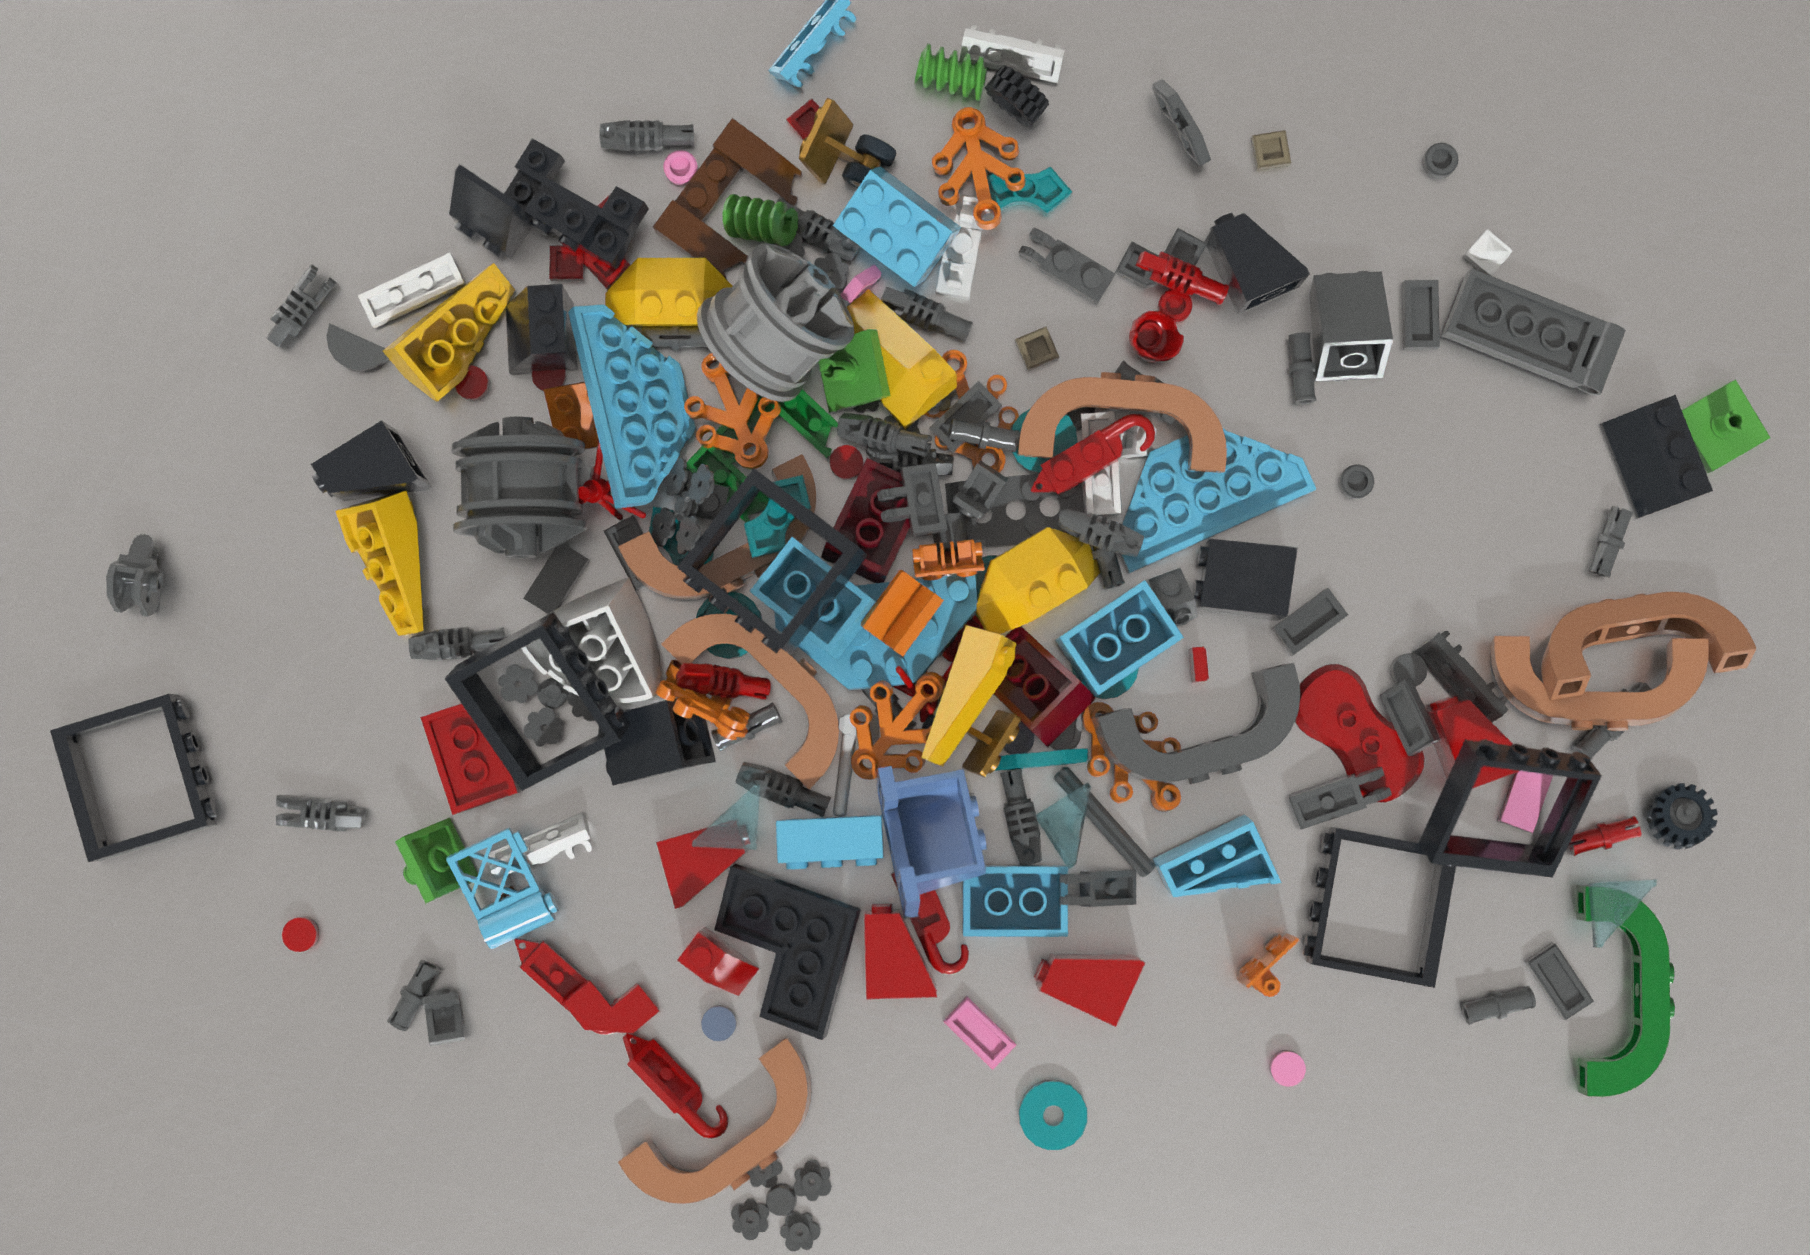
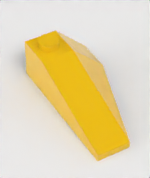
M492 263L386 347L383 352L404 378L437 402L464 379L468 372V367L476 353H479L484 344L483 341L493 324H496L515 289L498 267Z
M869 289L847 306L853 321L854 334L867 329H877L891 395L881 399V402L906 430L957 388V373L930 344Z
M407 491L388 494L336 510L335 512L346 544L352 553L357 551L363 560L366 568L362 572L367 581L372 579L376 583L380 591L379 602L398 636L424 631L418 528L414 507L409 500Z
M966 625L921 758L936 765L944 766L1005 678L1008 667L1012 665L1015 658V642L1001 634Z

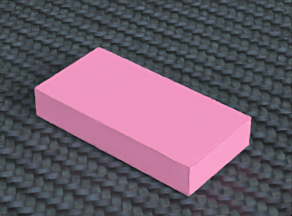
M1524 771L1514 773L1498 821L1533 833L1553 775Z
M968 996L943 1020L992 1070L1017 1045Z

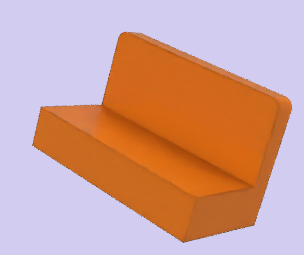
M899 570L860 625L903 657L944 600L909 574Z

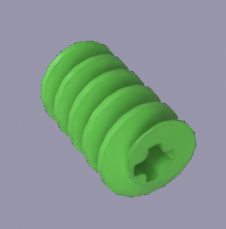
M927 43L920 56L914 85L920 77H922L924 88H928L933 80H935L936 90L941 92L946 83H948L950 94L954 95L958 88L962 87V96L967 98L972 90H975L976 101H980L988 68H985L984 58L981 56L972 65L969 53L965 55L961 62L958 61L957 50H953L949 58H945L944 47H940L937 53L932 55L931 44Z
M730 194L723 207L724 229L732 238L787 246L796 235L798 213L795 208L788 209L785 202L780 201L775 204L773 200L763 201L761 198L751 199L749 196H742L740 198L737 194Z

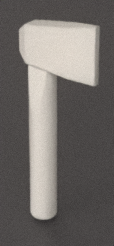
M850 714L841 716L838 724L839 730L843 734L833 814L836 816H845L847 813L852 772L851 758L854 754L855 740L858 737L856 727L850 722ZM856 715L859 721H866L865 715ZM873 715L872 721L869 724L872 741L877 742L880 726L878 715Z

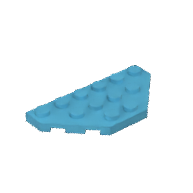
M606 305L573 307L568 311L615 509L647 505L654 499L658 492V487L665 476L671 471L680 456L681 449L696 429L694 419L690 418L684 409L688 394L681 366L671 356L666 358L653 348V342L634 327L628 328L614 317L615 313Z
M1224 428L1227 447L1226 469L1224 473L1188 470L1189 439L1187 435L1149 452L1122 523L1144 536L1137 557L1120 554L1128 573H1132L1315 491L1316 486L1303 458L1273 449L1269 445L1248 437L1228 432Z
M957 575L943 576L937 580L915 579L944 601L903 657L864 628L859 631L838 660L829 655L807 636L798 647L849 690L869 689L880 680L889 682L891 686L905 685L895 670L897 666H901L912 680V683L916 684L938 656L940 657L954 641L963 626L976 614L977 598L979 597L977 575L969 577ZM890 582L856 586L876 602ZM774 611L775 628L782 633L789 622Z

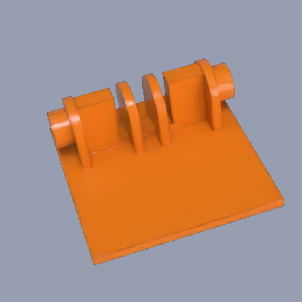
M585 382L544 389L552 427L560 430L565 437L583 441L585 449L598 447L599 439Z
M974 539L957 541L958 551H954L953 541L950 542V551L945 552L943 542L939 543L940 552H937L936 543L919 545L918 549H912L915 577H922L923 580H937L942 578L943 574L953 573L960 577H969L976 575L977 571L984 570L981 542H974Z
M1288 933L1283 937L1280 934L1276 935L1266 944L1264 948L1267 952L1259 960L1254 957L1240 969L1239 972L1242 976L1237 979L1238 982L1247 988L1253 986L1265 996L1273 997L1277 995L1281 985L1269 969L1300 940Z

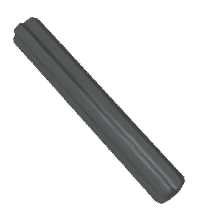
M1062 768L1054 776L1055 781L1141 877H1146L1155 868V864L1070 768Z

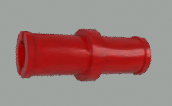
M1631 816L1630 818L1610 824L1600 822L1596 824V828L1575 833L1569 845L1578 842L1583 843L1573 845L1570 851L1573 856L1601 847L1607 850L1612 848V844L1636 837L1639 838L1642 836L1640 826L1625 830L1636 826L1635 824H1638V820L1635 816Z

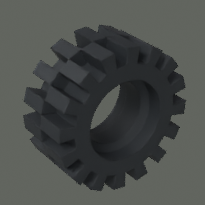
M1006 65L1001 66L985 86L988 96L992 97V100L998 103L1002 110H1006L1008 115L1012 118L1014 116L1018 122H1023L1026 126H1033L1049 105L1048 99L1045 98L1044 93L1040 92L1036 85L1031 84L1027 77L1024 78L1020 72H1015L1013 68Z

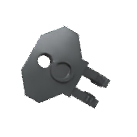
M140 534L132 541L133 544L130 546L128 555L120 554L119 559L110 564L106 576L107 598L115 612L122 613L129 609L131 601L134 599L136 605L141 608V615L149 617L158 608L160 591L163 586V573L160 572L157 566L159 553L157 548L154 547L152 538L149 535Z

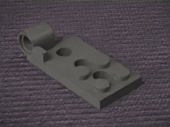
M1039 474L1006 477L1009 480L990 508L992 517L986 523H978L974 518L964 515L958 510V505L952 501L966 481L945 483L948 514H945L947 531L945 533L933 534L937 552H940L939 543L942 542L944 551H950L951 541L954 543V551H958L957 541L974 539V542H981L982 548L1018 545L1046 527L1060 531L1057 528L1058 525H1056L1060 511L1068 508L1069 510L1072 509V511L1076 510L1085 513L1082 482L1059 496L1057 492L1032 493L1030 491ZM1042 484L1037 485V489L1040 490L1042 488ZM1046 498L1055 499L1059 504V512L1052 517L1045 516L1040 510L1042 500ZM1018 501L1024 505L1026 513L1023 518L1013 520L1008 517L1006 507L1010 502Z

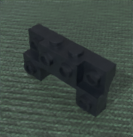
M532 138L514 166L518 172L504 194L519 204L528 219L532 221L530 225L546 236L552 232L560 237L558 242L571 251L576 252L580 248L617 270L626 255L636 229L649 210V207L641 199L616 186L601 209L557 184L553 180L563 166L564 158L558 152Z

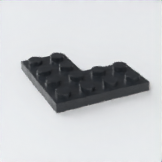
M738 864L730 866L714 931L776 953L759 1017L820 1040L827 1037L861 908Z

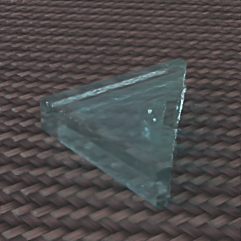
M1088 782L1036 814L1037 821L1068 869L1077 864L1091 788Z
M754 785L692 841V847L757 850L760 785Z
M1656 879L1589 883L1593 947L1602 948L1604 946V943L1612 933L1626 921L1638 907L1639 902L1657 885Z

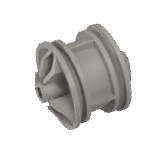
M760 244L756 246L748 255L747 262L741 267L739 280L732 288H723L714 297L706 299L697 311V324L701 336L711 353L724 369L753 392L770 400L780 402L794 399L801 392L803 384L810 378L812 367L820 359L829 358L837 350L846 347L854 337V325L849 310L828 275L819 267L812 265L808 260L774 244Z

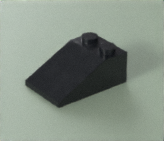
M458 165L455 170L449 215L456 222L454 228L469 239L476 235L485 241L482 247L499 258L503 253L511 259L532 229L530 220L516 201L462 165Z

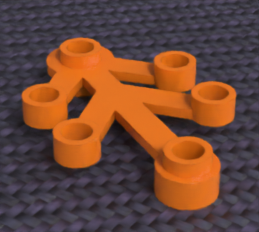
M966 107L956 113L952 120L954 134L942 151L935 154L932 158L934 171L938 175H947L953 169L952 158L966 142L967 155L948 182L939 187L938 195L942 204L946 206L956 204L959 200L960 188L972 173L978 203L973 210L974 219L981 229L991 230L1000 224L1002 214L998 203L991 200L985 169L1005 180L1007 188L1011 191H1019L1025 186V174L1020 168H1011L981 150L979 139L998 148L999 154L1004 160H1014L1019 154L1018 142L1014 138L1004 137L986 126L985 117L979 110ZM968 122L975 124L971 129L963 128ZM1007 145L1015 147L1012 152L1008 153L1004 152L1003 148ZM941 160L948 161L945 167L937 166V163ZM1012 176L1021 177V180L1017 183L1009 181ZM948 190L955 192L950 198L943 196ZM986 214L994 215L991 221H984L982 219Z
M949 350L942 355V358L947 363L950 360H956L960 364V368L955 371L957 373L956 394L958 399H960L969 390L964 375L967 368V359L962 352ZM993 375L988 379L986 388L998 400L999 396L1003 395L1006 391L1007 381L1001 375ZM994 380L1001 381L1003 383L1002 390H992L990 387L991 382ZM1011 406L1002 408L998 415L999 424L997 427L1010 430L1019 417L1018 411ZM939 410L937 414H930L927 411L924 415L929 419L935 420L940 418L947 410ZM1004 412H1012L1015 420L1011 423L1004 422L1002 419ZM935 436L936 447L941 451H948L949 449L946 446H942ZM965 442L955 451L971 459L973 468L987 454L994 457L995 463L990 467L1000 473L1005 465V454L1000 448L986 446L985 449L978 448L977 444L974 446Z
M711 353L703 359L701 368L707 379L715 383L726 411L706 405L698 396L688 398L685 401L684 409L692 419L702 418L735 430L738 440L718 435L717 431L710 425L701 426L696 432V438L704 448L715 447L733 453L740 466L745 469H757L763 466L768 458L769 448L765 443V438L774 418L780 414L781 406L778 401L763 397L758 403L761 416L751 434L747 423L759 394L747 388L739 405L728 380L730 374L720 363L717 368L709 369L713 362L718 361ZM694 404H701L698 411L691 412V407ZM775 404L772 411H764L766 405ZM708 432L713 433L710 440L703 441L704 434ZM750 447H756L753 455H746V451Z
M671 660L665 673L667 679L666 681H660L655 693L668 701H674L678 697L672 710L682 717L692 718V715L696 714L714 723L718 728L717 732L730 740H736L737 737H745L748 732L746 726L750 714L738 707H731L728 710L733 699L717 695L709 698L700 692L677 686L676 674L682 664L678 660Z
M927 672L922 675L915 686L916 694L895 720H893L891 696L893 694L891 684L880 680L871 687L870 696L877 703L881 737L874 745L869 724L873 718L871 709L860 705L850 714V722L857 729L859 749L852 755L851 765L853 771L859 777L867 780L877 778L878 768L892 766V768H905L911 773L918 772L924 766L925 759L921 758L923 753L919 750H910L907 754H885V752L891 745L926 744L932 726L928 729H904L927 702H934L942 696L946 685L941 675L935 672ZM924 684L931 685L934 693L927 694L923 689ZM877 687H882L886 690V697H881L877 694ZM857 712H862L865 714V722L859 721L857 719ZM910 756H914L919 760L918 766H914L909 762ZM869 759L872 762V768L865 767L862 760Z
M1103 702L1090 704L1082 714L1083 726L1091 734V759L1087 763V770L1094 777H1101L1110 769V762L1104 756L1105 751L1097 738L1091 718L1096 713L1105 714L1113 711L1108 704ZM1144 712L1139 716L1134 715L1136 726L1140 733L1148 734L1157 728L1158 718L1154 713ZM1143 717L1151 721V728L1143 726ZM1172 737L1166 738L1163 741L1143 740L1149 747L1161 753H1167L1165 751V743L1171 744L1174 751L1181 749L1179 741ZM1095 760L1103 764L1102 772L1094 768ZM1114 763L1113 786L1110 789V796L1114 802L1124 803L1132 797L1133 788L1128 783V773ZM1142 779L1152 790L1151 803L1155 809L1161 812H1168L1179 805L1181 793L1174 784ZM1118 786L1126 790L1125 798L1118 796L1116 792ZM1165 790L1172 793V802L1164 799L1163 793Z

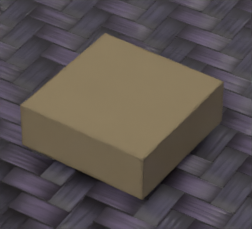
M1286 130L1252 135L1251 142L1256 171L1290 166L1291 158Z
M1047 326L1015 339L1028 372L1059 359V354Z

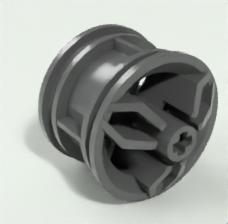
M522 416L503 418L502 435L499 434V422H493L452 443V453L464 457L455 462L456 471L461 472V504L456 507V515L466 518L453 524V532L459 535L475 537L479 545L495 553L503 554L505 550L506 558L537 557L536 537H539V553H544L587 530V522L574 518V516L583 513V505L579 503L578 471L582 469V460L573 457L585 452V443L578 439L565 437L560 430L543 422L535 421L534 425V418Z

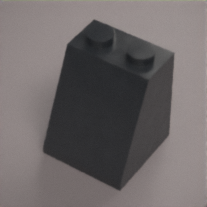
M1228 213L1214 221L1215 226L1210 228V232L1204 241L1207 243L1206 246L1223 284L1229 285L1228 295L1237 314L1299 288L1310 275L1305 265L1245 213L1235 217L1233 213Z
M562 284L527 286L506 306L508 366L510 374L561 369L577 370L576 343L568 311L574 307V303Z
M382 420L311 464L316 472L312 478L322 493L327 492L331 497L335 496L343 501L385 496L402 491H407V493L424 491L432 487L397 430Z
M1209 539L1206 542V547L1200 546L1197 566L1203 567L1201 580H1195L1193 596L1198 601L1197 609L1275 621L1288 617L1297 548Z
M677 699L674 701L665 700L624 711L623 715L630 724V727L620 741L604 748L607 760L606 771L611 778L612 786L716 762L706 719L696 714H693L692 718H685L676 714L672 708ZM599 726V729H598V735L601 734V733H603V731H602V729L600 728V726Z

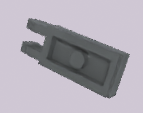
M1033 228L1029 235L1034 241L1049 248V254L1045 259L1034 249L1024 245L1018 251L1019 254L1040 267V271L1091 302L1098 304L1113 280L1115 273L1059 239L1056 241L1040 229Z
M1382 767L1361 772L1356 776L1354 773L1289 795L1300 829L1367 808L1366 805L1391 796L1392 793L1389 787H1381L1365 795H1362L1359 787L1361 784L1378 780L1384 776Z
M1136 870L1080 871V874L1060 875L1061 883L1069 885L1080 883V896H1061V905H1080L1082 907L1136 905Z

